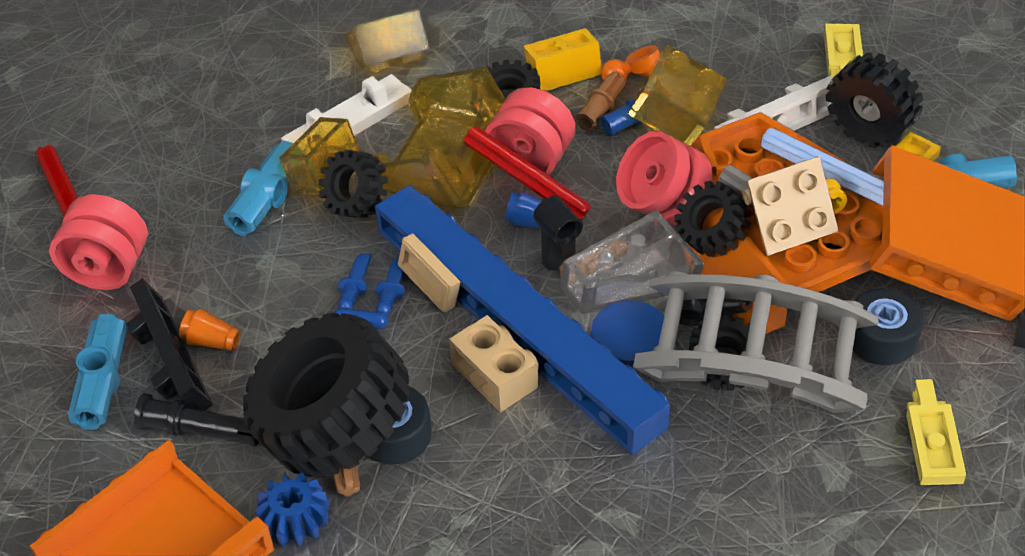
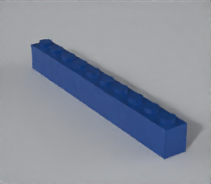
M408 185L375 206L379 233L399 250L401 249L402 239L414 234L461 281L457 301L478 320L488 315L498 326L506 327L513 340L523 350L528 349L534 354L539 364L538 373L631 455L637 453L669 428L670 403L660 390L652 389L639 377L638 373L631 366L624 365L614 357L604 343L597 342L588 335L578 321L569 319L549 297H543L531 286L524 276H518L506 265L499 255H493L481 244L474 234H468L461 228L452 215L445 214L436 207L428 195L421 194L413 186Z

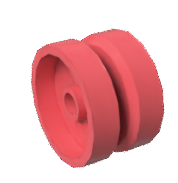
M533 87L518 88L509 93L498 113L495 114L485 130L487 134L549 176L576 134L573 116L561 100L547 91Z
M650 131L638 137L628 147L621 159L616 176L617 193L621 202L629 208L648 215L663 224L678 225L674 221L675 215L682 214L676 209L678 204H686L687 200L683 196L687 192L690 195L695 194L694 186L699 184L705 189V182L712 181V167L706 154L696 148L682 143L662 131Z
M85 195L78 197L70 204L63 218L62 225L57 229L51 241L49 254L53 264L60 272L74 282L91 289H118L129 281L149 233L146 223L141 216L124 202L109 196Z

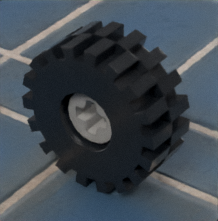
M872 52L865 53L862 57L859 54L831 79L832 81L826 88L829 92L825 95L826 101L831 102L827 109L829 114H836L837 117L833 121L837 126L842 124L846 128L843 133L848 137L854 134L857 136L856 141L861 144L866 140L869 147L876 148L880 144L882 148H885L891 143L895 144L919 119L918 116L923 110V106L919 105L923 101L922 93H915L919 88L917 81L910 82L907 77L911 73L906 68L903 71L898 69V61L892 59L888 63L886 62V55L880 53L875 58Z

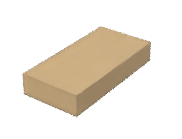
M414 234L404 237L402 239L398 266L441 311L446 313L454 309L461 281Z

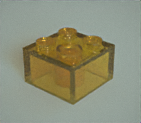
M666 44L649 69L628 114L656 131H662L691 146L708 124L727 78Z

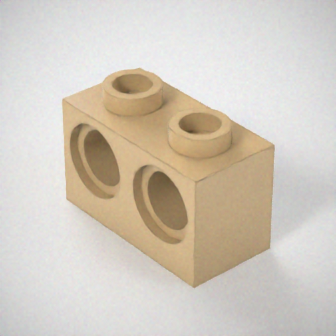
M488 315L449 338L451 364L500 413L538 388L539 364L534 354L528 349L523 350L513 340L508 329L502 325L498 326Z

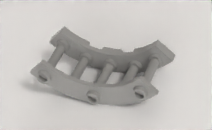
M674 271L668 273L666 277L650 280L649 287L668 296L658 346L654 347L653 351L636 353L633 369L661 383L673 381L706 382L707 374L729 376L730 384L766 390L769 383L791 388L790 397L814 404L832 413L866 410L868 394L853 387L852 382L848 378L856 328L878 325L879 317L864 310L861 303L852 300H840L813 290L779 283L778 279L769 275H757L754 278L727 275H688L683 272ZM707 299L699 345L694 346L693 351L675 350L683 301ZM724 299L754 302L746 350L740 355L718 353V350L715 349ZM770 305L800 311L793 360L788 364L765 360L766 357L762 355ZM816 317L839 326L832 377L812 372L813 367L809 365Z

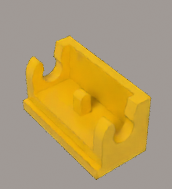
M586 28L523 46L526 62L531 65V69L535 68L538 71V75H540V90L549 91L601 75L599 41Z

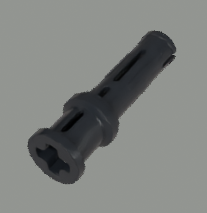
M143 393L135 407L134 426L136 429L145 430L147 427L167 430L171 436H178L188 432L249 444L253 447H256L259 443L247 428L243 418L192 409L183 400L176 399L172 403L153 399L152 394Z

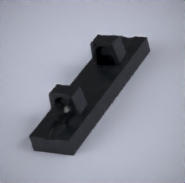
M142 278L130 286L141 312L126 325L130 334L141 344L154 339L165 366L150 378L155 390L164 398L169 399L179 394L184 401L192 404L194 409L205 411L213 403L183 339L179 338V331L163 297Z

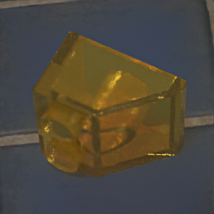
M419 9L356 25L345 34L347 43L360 69L370 67L371 73L391 67L390 61L401 58L403 64L423 59L421 53L430 49Z

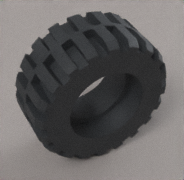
M337 313L323 314L321 319L313 317L304 321L303 326L291 328L285 333L286 336L278 343L275 341L268 348L269 353L264 359L260 358L254 366L255 374L248 378L246 383V392L248 394L243 395L244 421L251 434L287 470L294 474H301L303 472L308 477H320V474L323 476L339 474L341 468L351 469L359 465V460L364 456L370 457L378 450L376 446L383 439L388 440L392 435L395 422L401 421L405 412L403 403L408 402L409 375L403 360L368 320L347 313H341L340 315Z

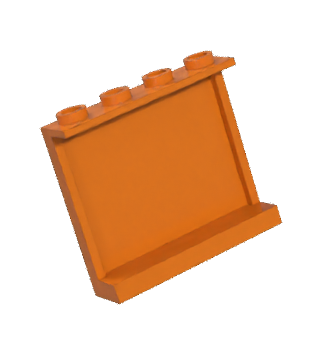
M891 145L873 168V174L884 177L882 244L870 257V269L1012 322L1025 308V196Z
M167 440L157 449L148 452L135 466L123 475L114 478L106 488L89 501L80 504L72 514L55 527L46 530L38 540L30 545L34 556H268L274 551L268 526L257 516L249 521L178 459L173 442Z

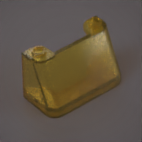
M487 67L418 79L408 100L409 108L418 121L411 135L394 161H391L383 153L372 155L378 157L381 160L379 165H384L386 171L381 175L388 177L389 183L383 184L382 189H387L388 193L395 194L411 185L421 194L428 195L434 205L450 209L469 207L492 168L493 163L466 146L463 142L467 132L474 126L479 127L485 132L487 126L505 101L502 92Z

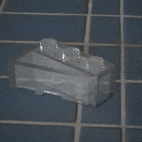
M655 210L566 259L563 262L560 288L582 314L600 311L612 303L625 300L646 301L664 297L666 295L649 287L651 279L666 277L668 273L674 271L683 272L688 275L702 274L704 262L665 218Z

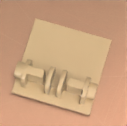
M819 156L746 180L748 189L742 191V196L746 205L753 204L767 256L839 231Z

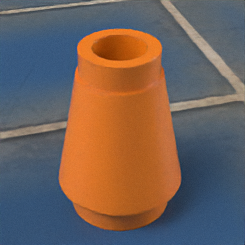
M199 308L197 311L189 309L182 319L179 338L186 340L187 345L234 352L241 338V329L235 328L202 308Z

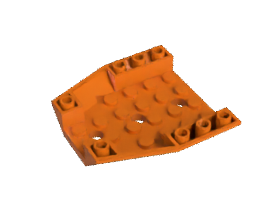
M761 112L701 134L691 144L692 147L706 154L712 167V182L716 184V181H719V176L727 165L734 166L751 178H755L795 164L761 146L762 137L769 128H774L848 163ZM746 149V150H748V151H750V152H755V153H745V152H743V151H741V150ZM840 186L847 196V203L840 212L835 214L838 232L769 256L766 255L753 205L751 207L747 206L751 213V217L746 218L751 223L750 229H742V232L747 236L743 241L739 238L734 241L738 247L733 251L727 246L725 247L727 254L720 256L715 252V257H708L705 253L703 255L698 253L685 241L684 244L690 264L698 274L754 278L757 275H769L778 279L779 283L821 292L871 270L870 257L882 244L883 206ZM723 208L715 209L707 215L703 222L702 230L710 229L719 222L723 214ZM829 243L834 246H841L842 248L830 249L824 244ZM752 302V308L748 309L746 313L731 314L735 320L737 316L743 318V326L751 322L754 302ZM770 305L766 334L785 326L788 308Z

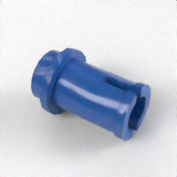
M629 99L626 101L625 106L601 116V125L608 136L611 137L634 124L637 126L643 124L648 114L641 100L637 99L634 101Z

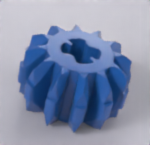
M284 472L282 482L276 483L268 480L267 491L258 493V507L255 514L268 526L271 539L277 538L278 543L282 547L290 540H295L301 547L304 537L310 536L317 539L319 527L327 526L329 520L328 508L330 507L328 496L322 491L321 484L318 483L317 479L308 481L303 472L295 479H290Z

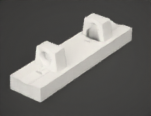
M392 74L380 81L371 76L362 81L361 92L323 114L318 108L307 113L306 124L281 137V141L294 143L303 152L304 162L302 165L304 166L413 102V90L402 84Z
M828 76L806 87L795 83L785 88V96L747 113L739 108L727 114L728 121L715 126V129L761 112L795 131L830 115L827 107L831 102L826 101L825 95L829 92L826 88L833 77Z

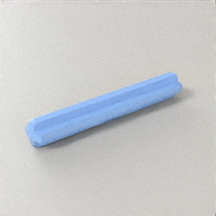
M769 128L764 133L761 146L764 149L795 164L819 156L826 179H835L840 186L883 206V180L774 128Z

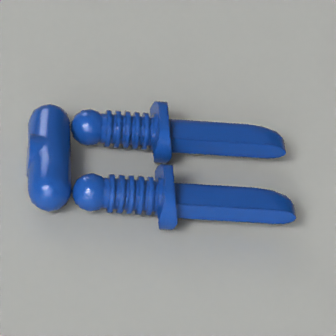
M364 253L356 257L349 277L342 278L339 281L338 289L342 292L338 303V310L334 313L339 315L341 313L357 315L359 318H365L376 329L380 330L388 325L389 319L387 316L391 313L395 299L403 297L405 288L401 285L405 272L398 266L399 257L396 258L390 266L386 281H381L376 286L375 292L380 296L376 312L355 310L353 306L357 296L365 294L367 290V283L364 281L372 254Z

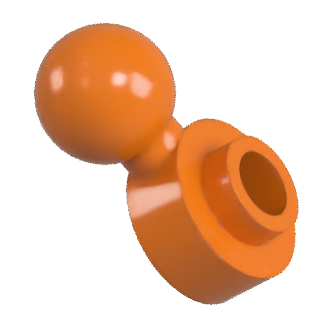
M649 45L639 48L629 54L625 61L618 59L607 61L601 69L603 81L612 72H618L625 80L630 73L639 74L640 76L653 74L659 69L658 65L663 61L658 46Z

